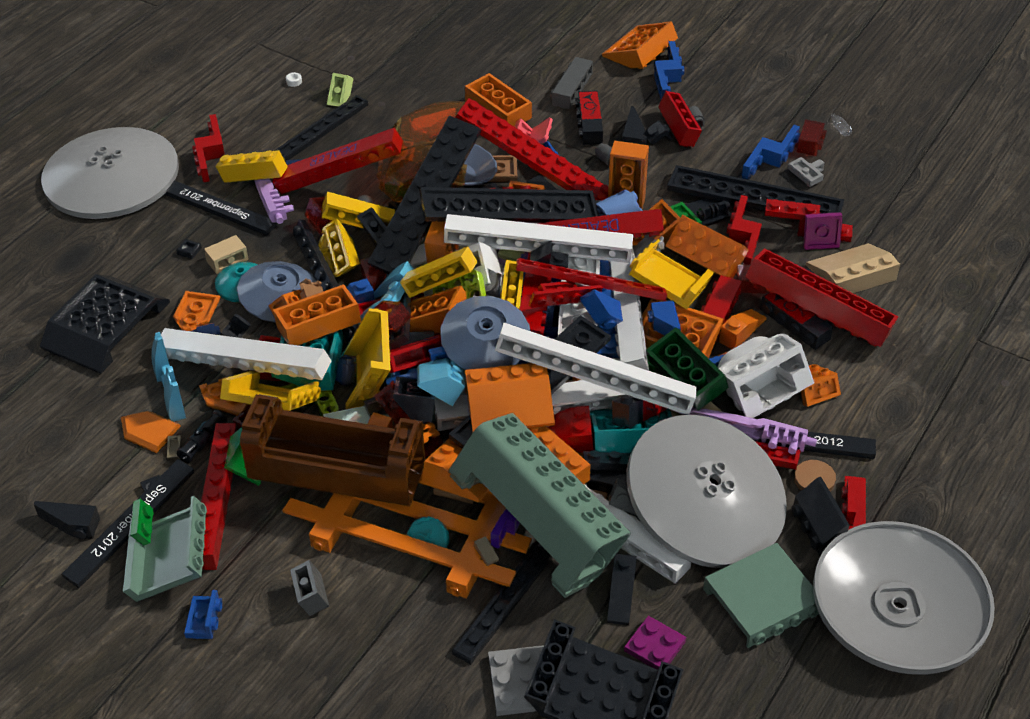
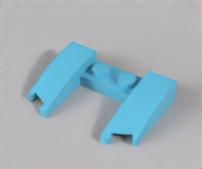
M408 261L396 267L374 291V299L380 296L383 297L369 308L388 311V319L405 292L400 281L407 272L414 269ZM366 309V310L360 315L361 321L363 320V318H364L366 312L368 311V309Z
M160 332L155 333L152 345V365L157 382L162 381L164 387V399L169 419L175 422L185 419L186 415L173 367L168 362L163 338Z

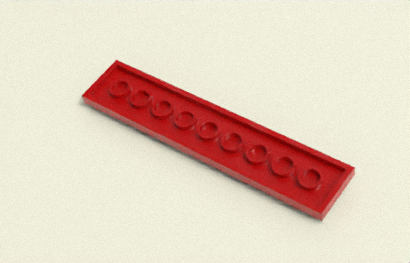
M468 98L455 118L481 128L480 135L565 190L593 191L595 200L608 198V185L601 183L594 176L582 171L578 166L557 155L550 148L543 146L536 139L523 133L522 130L515 128L492 111L479 105L478 102Z

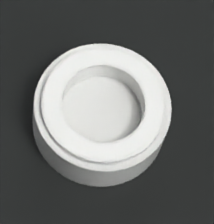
M290 73L286 76V84L288 86L296 87L302 83V77L299 73Z

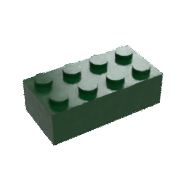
M677 327L646 349L650 363L663 376L696 387V399L693 407L697 411L729 388L725 374Z

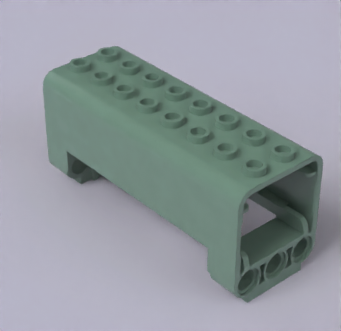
M514 413L480 424L474 430L449 469L450 477L461 489H470L478 483L484 484L559 563L552 573L551 581L552 585L564 598L589 586L592 581L598 578L631 535V532Z

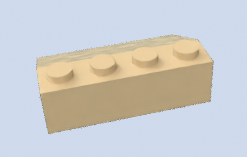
M868 243L808 261L806 266L816 275L852 293H856L897 280L900 263L890 252Z

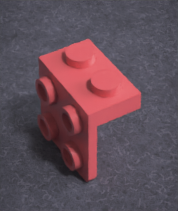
M549 117L532 129L520 118L516 121L515 128L522 130L523 133L543 144L549 138L548 134L552 127L553 119Z

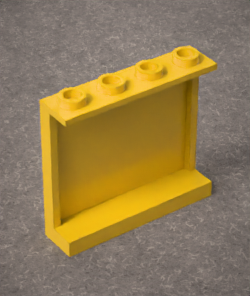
M659 239L654 243L651 242L648 248H645L637 258L633 259L630 264L631 271L629 275L643 284L665 288L667 298L688 309L706 288L714 272L707 269L702 276H699L657 251Z
M369 308L344 352V355L356 356L357 381L356 387L346 402V410L364 406L363 400L375 397L390 372L388 311Z
M252 370L222 379L220 399L252 404L256 394L273 396L281 400L283 410L291 411L317 401L321 388L319 387V381L294 389L260 384V372Z

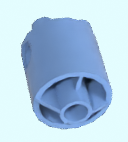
M623 190L596 203L599 216L643 211L637 203L638 197L634 191Z

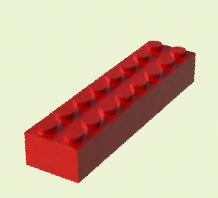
M765 248L754 257L745 276L751 283L761 285L768 292L776 293L782 296L784 300L798 304L801 309L815 313L820 319H827L833 322L834 326L850 331L855 337H862L873 346L881 347L899 317Z

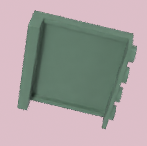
M192 496L189 508L152 522L151 543L145 546L130 536L132 522L130 521L123 592L138 602L202 577L203 549L205 546L204 534L206 530L205 518L207 513L204 503L200 502L195 496Z
M778 543L705 577L703 590L708 596L714 594L747 637V648L753 645H760L767 638L773 635L778 636L785 629L791 626L796 627L803 620L809 617L814 618L819 614L815 604L812 584Z

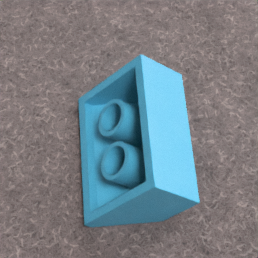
M448 358L419 364L417 367V386L453 406L465 388L464 370Z

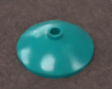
M237 262L225 267L215 279L217 293L225 300L240 302L237 293L239 280L251 267L259 264Z

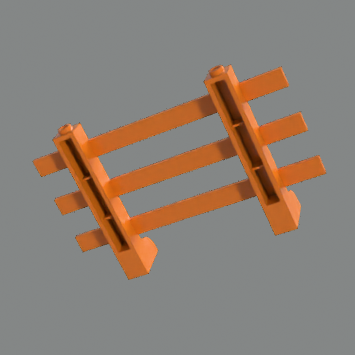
M373 412L368 421L370 425L393 428L391 417ZM422 471V474H421L419 483H420V484H423V485H427V484L422 483V476H423V471ZM490 491L479 501L485 505L477 521L414 500L411 506H404L336 493L332 495L325 508L290 498L283 509V513L315 523L309 533L311 547L318 551L330 553L340 535L344 532L452 568L446 579L447 592L456 597L460 596L467 599L478 577L510 587L516 575V571L496 564L486 566L474 547V541L485 536L491 544V532L500 516L506 510V507ZM363 501L416 519L433 517L445 524L447 529L469 536L459 553L351 517L359 503ZM506 533L500 546L526 554L532 538L517 533L515 535Z

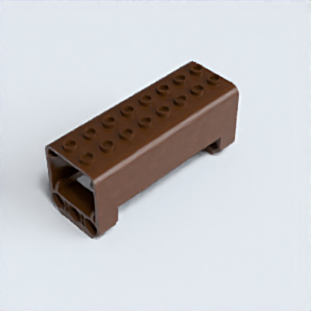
M256 394L242 424L240 445L247 477L250 479L404 506H411L425 461L422 421L400 418L399 423L396 424L394 429L283 410L282 402L278 397Z

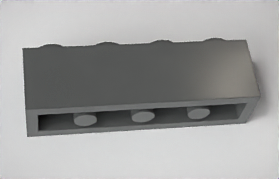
M575 57L569 63L568 69L563 72L561 80H558L555 89L551 91L550 98H552L553 106L571 109L575 103V98H578V91L583 90L593 74V61Z

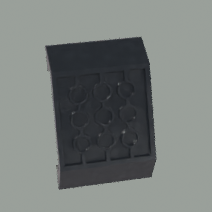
M95 274L48 320L40 347L43 350L102 374L113 362L110 351L150 310L160 313L170 303V299L112 276Z
M554 619L524 695V698L542 717L547 719H668L684 669L663 661L658 670L575 638L573 634L576 627Z

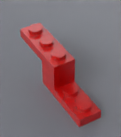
M216 114L209 115L210 122H207L210 136L194 138L195 145L192 146L193 154L196 155L194 158L198 176H202L203 182L210 181L206 160L221 158L225 155Z
M741 195L739 202H735L733 210L735 212H732L730 219L732 224H728L726 234H729L730 239L745 245L749 249L743 260L742 270L748 271L752 263L762 224L742 219L748 196Z
M767 199L765 216L799 220L798 236H804L805 215L820 214V205ZM842 224L840 241L851 242L853 225Z

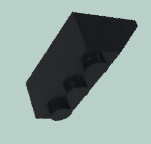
M396 376L393 399L410 419L422 421L423 424L432 422L435 396L419 388L416 378Z
M822 477L816 478L795 496L792 512L795 517H798L802 531L807 533L811 547L817 551L820 557L829 543L840 534L848 532L849 523Z

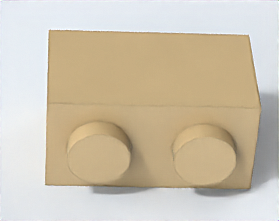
M237 235L204 249L206 261L216 274L233 263L248 260L246 246Z

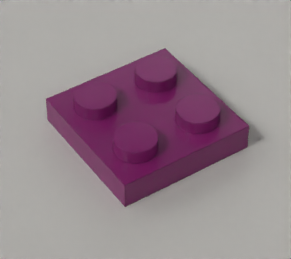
M842 213L805 215L804 249L840 248Z
M648 615L625 645L624 652L658 670L662 661L668 664L671 663L685 644L686 637Z

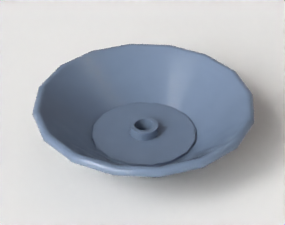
M434 142L427 144L426 147L422 150V163L425 160ZM474 144L452 186L467 187L481 185L492 180L497 173L496 160L487 150Z
M282 261L264 262L251 267L241 276L237 286L238 298L249 313L261 320L276 323L275 317L268 305L283 294L301 289L300 282L304 279H309L311 282H316V279L309 271L296 264Z
M474 296L457 303L446 314L440 328L441 344L449 359L464 370L516 365L521 359L495 351L503 323L530 331V325L522 311L509 301L494 296Z

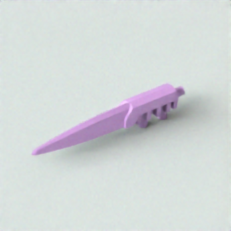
M270 178L255 180L258 193L271 222L283 223L284 220H287L286 213L294 211L292 204L287 206L283 204L290 202L289 196L280 197L278 190L274 189Z
M692 407L689 415H700L721 420L741 430L754 440L762 438L761 442L765 443L766 439H770L768 447L771 449H775L778 442L782 443V447H786V444H789L788 452L790 454H795L798 447L803 452L805 444L815 447L817 439L807 437V429L765 418L754 419L702 408L697 411L694 407Z

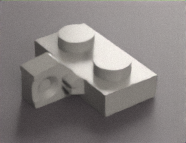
M800 157L788 164V169L809 187L823 180L824 175L821 172L824 170V162L821 159L808 163Z

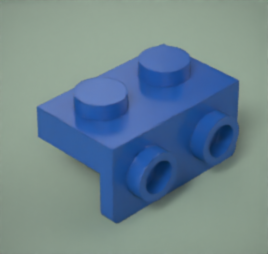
M212 590L211 596L192 597L184 632L185 638H213L214 630L218 629L219 621L217 614L222 610V598H219L217 590Z

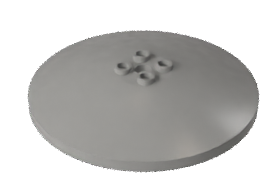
M133 127L108 128L80 136L56 151L43 169L41 183L47 200L63 213L88 219L112 218L138 211L163 196L177 177L179 162L173 145L166 138L155 132Z
M680 415L664 419L650 427L634 446L628 460L626 478L630 501L646 530L670 552L701 566L725 568L773 545L780 536L787 511L785 489L781 477L766 452L741 430L711 417ZM709 478L715 479L718 485L711 483Z
M881 521L853 527L848 532L837 536L828 544L818 560L814 573L813 594L815 604L828 630L845 648L856 656L890 671L905 674H934L958 667L971 659L982 648L992 628L995 609L994 598L988 580L981 568L966 551L953 541L937 532L918 525L895 521ZM899 602L902 605H904L905 608H898L894 605V603Z

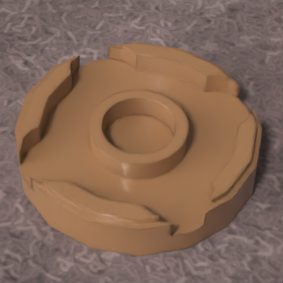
M808 460L797 466L794 482L802 491L816 478L822 477L829 491H832L836 482V474L827 463L819 460Z

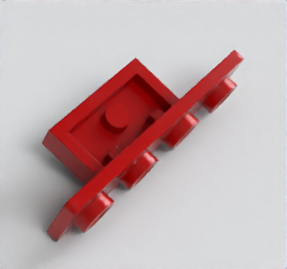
M570 281L543 283L539 285V291L533 292L529 306L533 308L580 303V297L594 289L601 292L603 288L601 285L577 287L575 282Z
M845 476L844 487H842L841 499H844L841 511L849 523V529L866 524V479Z

